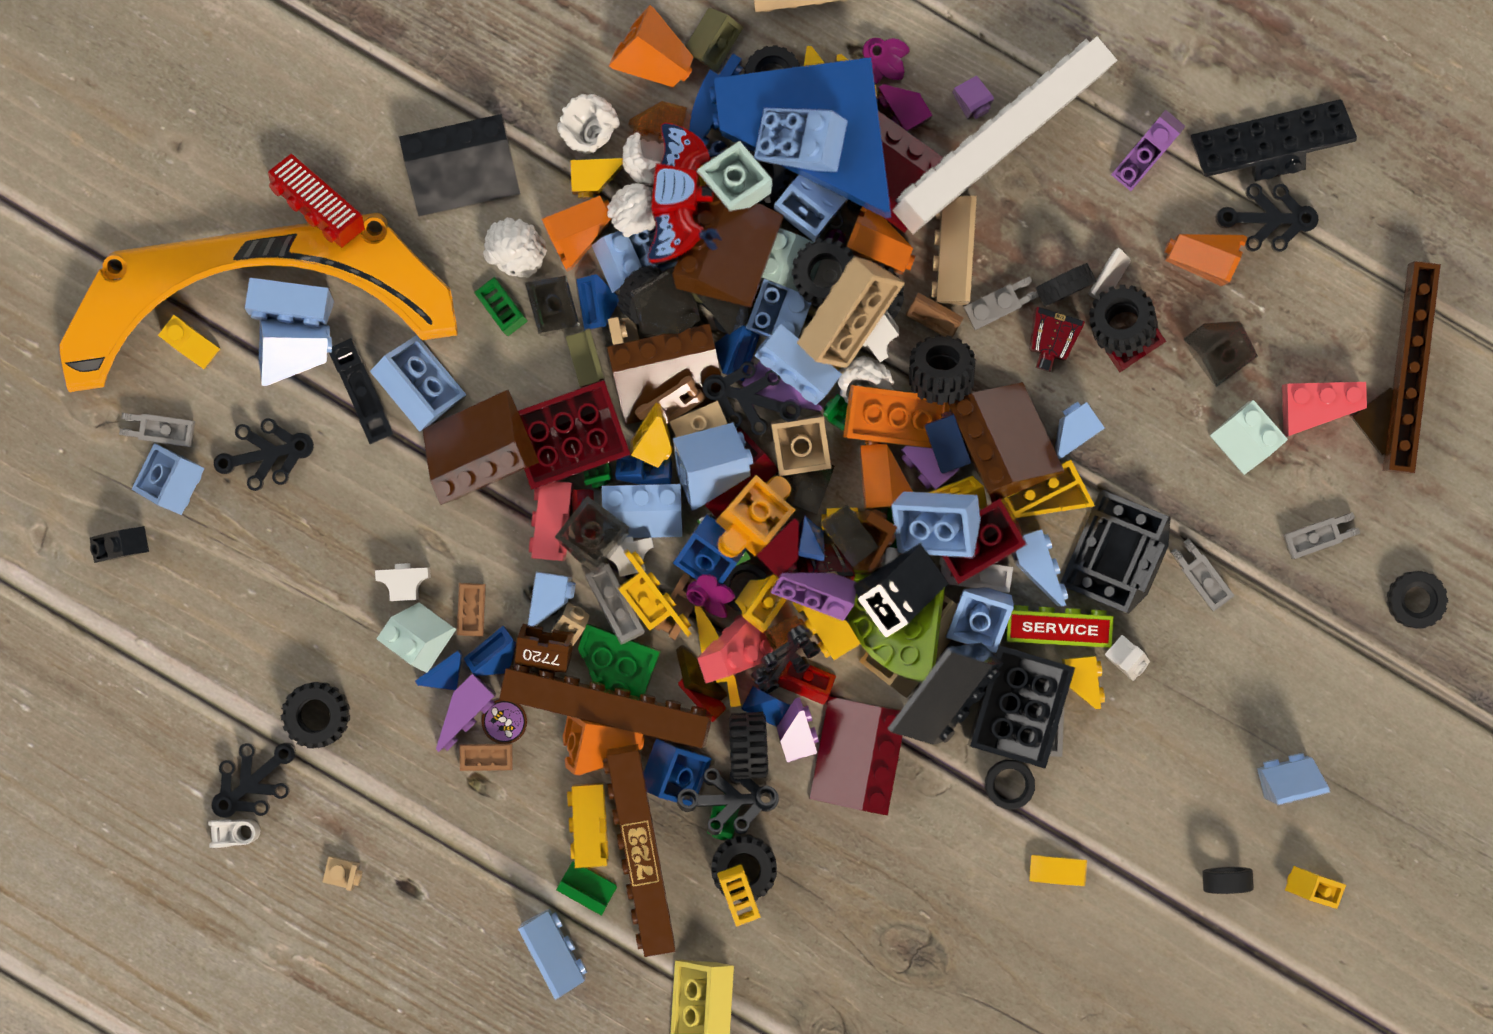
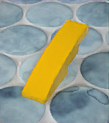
M695 606L702 654L713 641L719 638V635L702 607ZM735 675L716 680V683L727 681L730 706H741Z

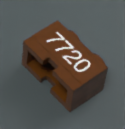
M522 624L517 637L515 663L529 666L530 668L537 667L548 669L552 672L566 673L572 657L574 633L553 629L552 633L543 632V627Z

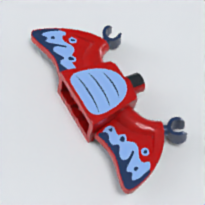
M663 123L661 125L665 149L661 164L656 163L651 210L656 222V235L648 253V260L651 263L666 261L687 252L695 246L700 238L704 239L711 250L717 249V246L711 240L719 239L722 241L715 229L711 228L704 231V227L698 225L693 217L697 215L698 201L713 202L714 191L709 186H700L697 170L704 163L711 161V157H717L725 150L719 151L726 148L727 145L722 141H716L711 149L707 150L704 142L697 135L671 123Z

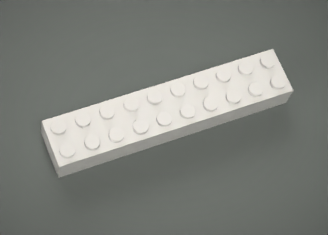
M1095 37L1091 42L1085 39L1072 53L1062 58L1050 71L1048 70L1036 83L1025 89L1018 98L999 111V114L981 126L973 136L971 135L963 141L954 152L951 151L937 166L927 171L915 185L909 186L896 199L898 205L892 211L912 234L917 232L1100 78L1117 59L1098 37Z

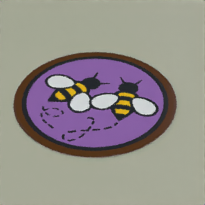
M499 699L494 701L495 704L485 714L483 713L482 728L486 736L493 742L511 744L520 739L527 727V716L521 705Z

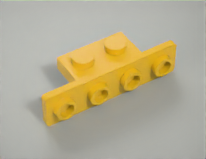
M628 549L624 550L623 553L638 573L618 587V590L649 631L671 615L685 635L689 637L691 632L688 628L692 626L683 613L679 616L673 610V607L676 605L667 592L664 595L661 594L657 588L660 582L653 573H645L641 567L644 561L636 551L630 553Z

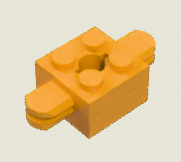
M755 475L717 518L716 522L726 530L717 543L719 551L723 555L733 558L746 548L756 556L794 513L795 509L785 501L791 492V486L786 479L775 476L765 483Z

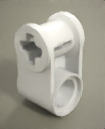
M252 819L210 820L208 825L211 826L212 842L209 843V848L246 845L254 842L260 835V826ZM243 825H247L252 831L249 839L244 838L241 834Z

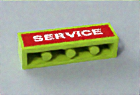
M1014 605L1005 629L1006 642L1111 648L1113 616H1107V610H1091V615L1081 614V609L1065 608V613H1054L1055 607H1039V612L1028 611L1029 606Z

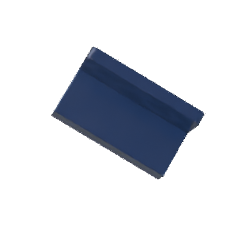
M951 411L942 413L941 419L924 426L938 467L943 474L971 464L955 416Z

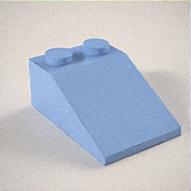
M1304 753L1288 756L1289 761L1279 763L1278 759L1263 762L1264 767L1257 768L1264 799L1277 805L1330 792L1312 757L1304 756Z

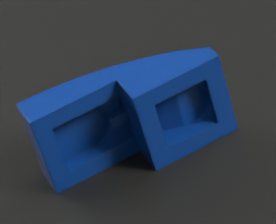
M628 455L617 459L615 477L616 480L635 484H671L672 461L669 457L667 460H663L659 468Z

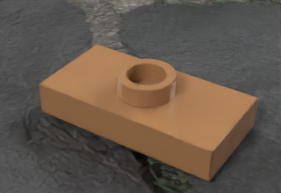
M919 292L906 313V316L946 337V335H949L952 338L964 318Z
M459 583L457 635L484 636L486 584Z
M460 744V771L513 770V744Z

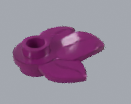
M870 38L864 43L862 48L863 57H871L875 85L883 76L892 80L903 79L904 64L901 58L910 52L909 47L903 41L896 38H890L885 41L881 38ZM874 46H878L880 49L877 56L872 52Z
M703 574L698 577L697 581L691 582L686 593L687 599L693 605L703 606L708 613L722 618L728 616L724 604L735 598L733 591L729 587L717 584L716 577L709 574Z

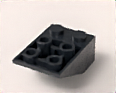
M919 543L853 586L857 599L883 635L887 637L907 625L949 583L922 544Z

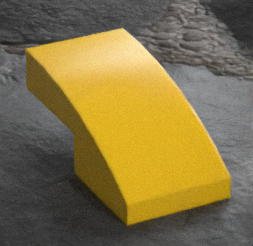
M1031 855L1029 881L1085 886L1087 860Z

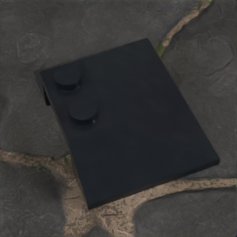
M1100 490L1094 504L1095 506L1089 515L1060 583H1064L1065 588L1129 614L1148 595L1169 547L1171 517Z

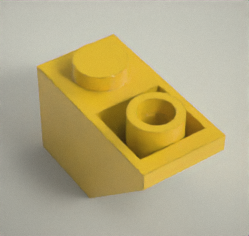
M1096 656L1063 658L1062 664L1075 667L1069 689L1092 708L1101 709V703L1105 702L1104 688L1099 687L1098 677L1102 676L1101 661H1096Z

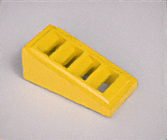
M742 865L719 872L717 876L736 927L761 918ZM742 886H744L745 888L744 890L738 891L733 894L729 893V891L740 888ZM748 896V900L733 904L734 901ZM752 907V910L737 915L736 911Z

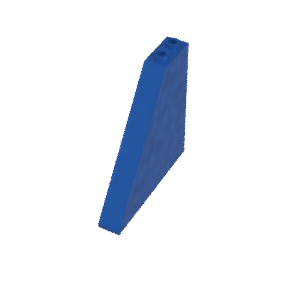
M871 57L714 78L715 87H710L712 103L717 102L718 112L713 113L715 128H720L723 137L735 143L740 141L745 148L753 152L756 150L764 108L829 110L846 119L847 126L837 172L813 171L786 165L781 166L885 218H891Z

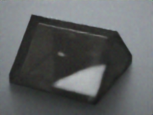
M567 276L525 283L540 336L580 326Z

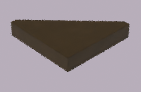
M1391 387L1367 404V408L1358 411L1351 417L1380 455L1386 453L1393 395Z
M684 645L676 649L684 687L700 694L723 700L727 696L726 692L716 683V680L709 683L705 682L699 662Z

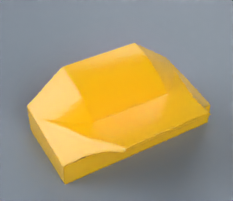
M773 574L762 580H749L735 601L742 611V617L762 633L766 631L787 600L771 593L778 580Z

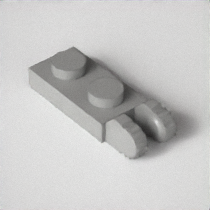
M1030 276L964 306L963 308L974 330L1020 309L1021 305L1039 297L1038 292L1035 291L1018 300L1014 292L1019 288L1028 286L1032 282Z
M122 413L121 419L125 421L141 422L139 432L124 428L120 429L119 435L138 437V440L192 447L195 421L149 414L135 415Z
M1353 512L1337 518L1332 517L1284 534L1283 536L1291 558L1296 559L1360 534L1359 528H1351L1340 534L1337 524L1346 523L1354 519Z
M1187 539L1183 543L1186 549L1195 557V560L1188 564L1177 549H1173L1171 554L1183 568L1181 569L1212 612H1214L1233 598L1234 594L1205 555L1201 554L1191 540Z

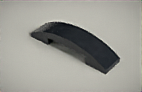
M352 338L332 346V352L329 353L337 372L340 374L369 444L371 445L393 435L394 432L384 407Z

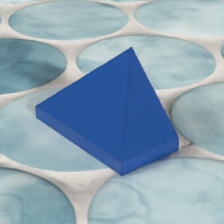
M598 275L576 279L584 331L589 328L592 330L606 326L608 319H610L619 302L618 296L612 293L610 287Z
M739 324L714 344L723 374L728 375L738 370L744 362L751 361L760 336L759 334ZM749 365L744 366L745 373H747Z
M804 516L798 527V556L824 561V531Z
M502 626L465 656L463 660L475 676L505 674L506 668L511 666L516 642L507 629Z
M460 650L456 651L428 671V673L415 681L418 686L456 690L463 657Z
M752 686L741 709L746 712H763L766 716V722L777 727L791 705Z

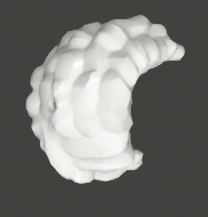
M581 94L576 98H571L570 103L562 109L563 115L560 117L561 122L558 123L557 130L572 150L590 154L609 141L613 130L619 127L620 122L616 110L612 108L611 103L595 94Z
M639 132L627 138V142L623 146L624 170L635 182L654 187L656 163L661 164L665 149L664 143L659 145L657 141L647 142L645 139L640 140Z
M635 183L625 185L623 189H619L612 196V200L607 206L609 210L607 216L612 219L611 223L614 227L623 232L624 237H630L645 230L652 231L655 229L656 222L651 210L653 188L645 184Z
M507 217L504 221L494 222L490 229L487 230L483 254L489 264L497 265L499 270L507 275L529 278L537 272V269L541 268L547 249L545 248V240L538 235L533 225H529L521 219L515 221L513 218Z
M856 356L848 368L841 367L839 371L842 375L837 380V383L841 389L840 395L844 397L846 403H848L850 385L894 390L892 387L894 380H892L890 370L886 369L884 364H880L871 357Z

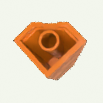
M649 5L630 27L631 31L627 34L624 41L620 42L615 49L609 67L674 87L680 80L684 82L691 74L692 68L690 65L694 56L655 8Z
M597 196L542 219L567 272L574 268L591 248V245L597 241L611 224L612 220L607 216L609 211L607 206L610 204L608 199L603 201L601 196Z
M862 206L847 244L853 255L861 259L874 261V263L885 264L884 266L891 267L894 272L902 275L905 269L911 270L916 257L911 254L913 247L882 216Z
M1179 234L1175 240L1170 238L1164 253L1168 254L1165 261L1222 287L1231 281L1243 253L1239 249L1241 245H1245L1248 237L1245 235Z
M865 440V445L860 446L864 509L892 507V504L903 492L913 491L888 445L877 441Z
M567 716L563 732V746H567L569 757L565 758V766L574 775H582L604 768L603 758H607V749L636 744L639 745V751L643 748V734Z

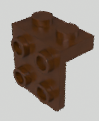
M867 509L865 511H855L850 519L851 522L871 533L853 566V570L857 573H872L873 570L876 571L883 562V552L892 545L896 537L894 532L897 526L887 521V515L876 509H873V511Z

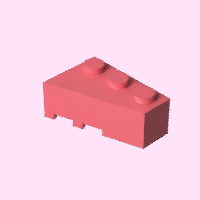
M1366 382L1290 383L1282 385L1283 434L1287 437L1367 408Z
M555 481L535 488L534 501H538L537 511L532 513L531 526L535 527L534 537H530L529 553H532L531 558L566 561L573 483Z
M742 614L737 615L733 619L734 622L722 631V635L713 641L697 658L705 682L709 683L762 664L761 659L775 651L768 630L766 629L762 633L743 618Z

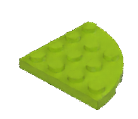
M855 574L854 581L859 582L868 575ZM945 587L907 625L887 637L883 635L857 599V595H855L854 606L847 615L849 625L862 647L882 666L904 678L923 682L936 664Z

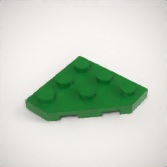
M591 624L586 625L578 647L593 682L605 684V689L615 691V688L627 689L631 691L630 695L638 697L641 694H646L661 652L658 649L634 640L621 645L615 633Z

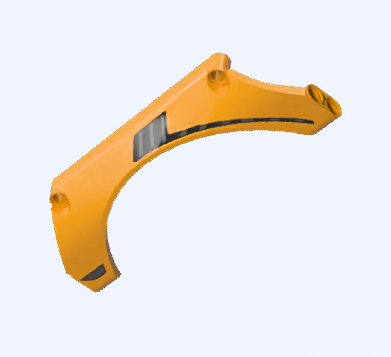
M379 213L362 215L365 230L343 248L335 242H329L317 226L312 227L309 223L114 251L104 260L103 268L99 269L59 345L65 382L69 392L105 387L108 373L117 353L129 334L149 312L178 290L200 279L228 270L264 265L292 266L338 277L360 287L381 300L397 313L421 340L458 335L451 289L388 227L386 218ZM377 221L381 224L382 230L380 232H372L368 227V223ZM110 260H119L122 263V270L113 269L110 265Z

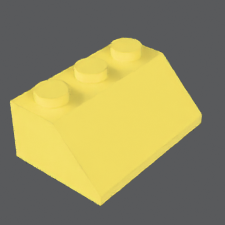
M675 960L671 1034H730L733 965L718 962Z

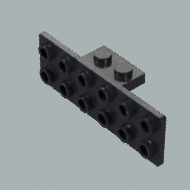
M1341 99L1191 135V142L1205 177L1252 166V175L1255 181L1268 180L1276 176L1306 170V153L1357 141V135Z

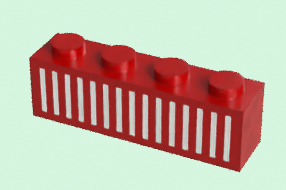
M292 153L268 171L269 187L272 192L277 196L281 195L284 197L292 210L295 212L300 211L306 221L312 227L317 226L329 242H335L343 248L365 230L362 214Z

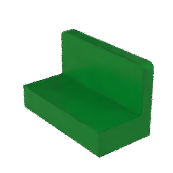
M572 861L556 891L602 916L617 889V885L586 867L575 868V861Z

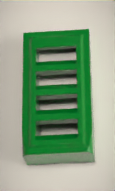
M495 277L474 292L506 336L511 335L528 321ZM497 288L498 292L486 300L485 296ZM500 298H504V300L500 302L498 305H496L494 308L491 307V305H493ZM508 306L511 307L508 311H506V312H505L504 314H502L500 317L497 315V314L500 313L502 310H504L506 307H508Z

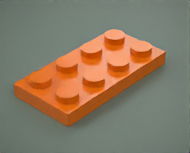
M850 385L843 437L932 448L924 426L941 419V414L949 411L948 402L943 403V405H938V402L928 403L927 399L917 397L918 393Z

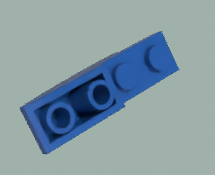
M734 53L719 75L709 70L696 96L689 131L697 135L704 142L705 146L710 140L707 138L710 130H717L713 120V113L718 112L717 105L712 103L710 87H715L714 78L740 75L743 67L740 66L742 59Z

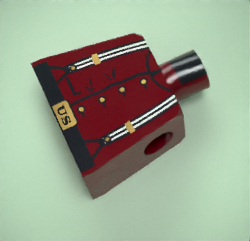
M1036 307L1033 315L1029 346L1030 351L1040 353L1036 368L1051 372L1055 358L1065 361L1085 321Z
M824 544V561L802 556L798 557V573H834L852 581L856 577L842 550L836 544Z

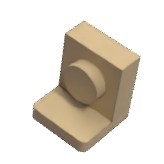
M628 317L608 319L613 346L639 340L637 325Z
M567 603L562 615L550 633L553 632V629L574 633V645L584 631L590 615L581 607Z
M329 856L322 882L344 887L346 890L352 891L355 885L359 886L363 871L359 870L360 863Z

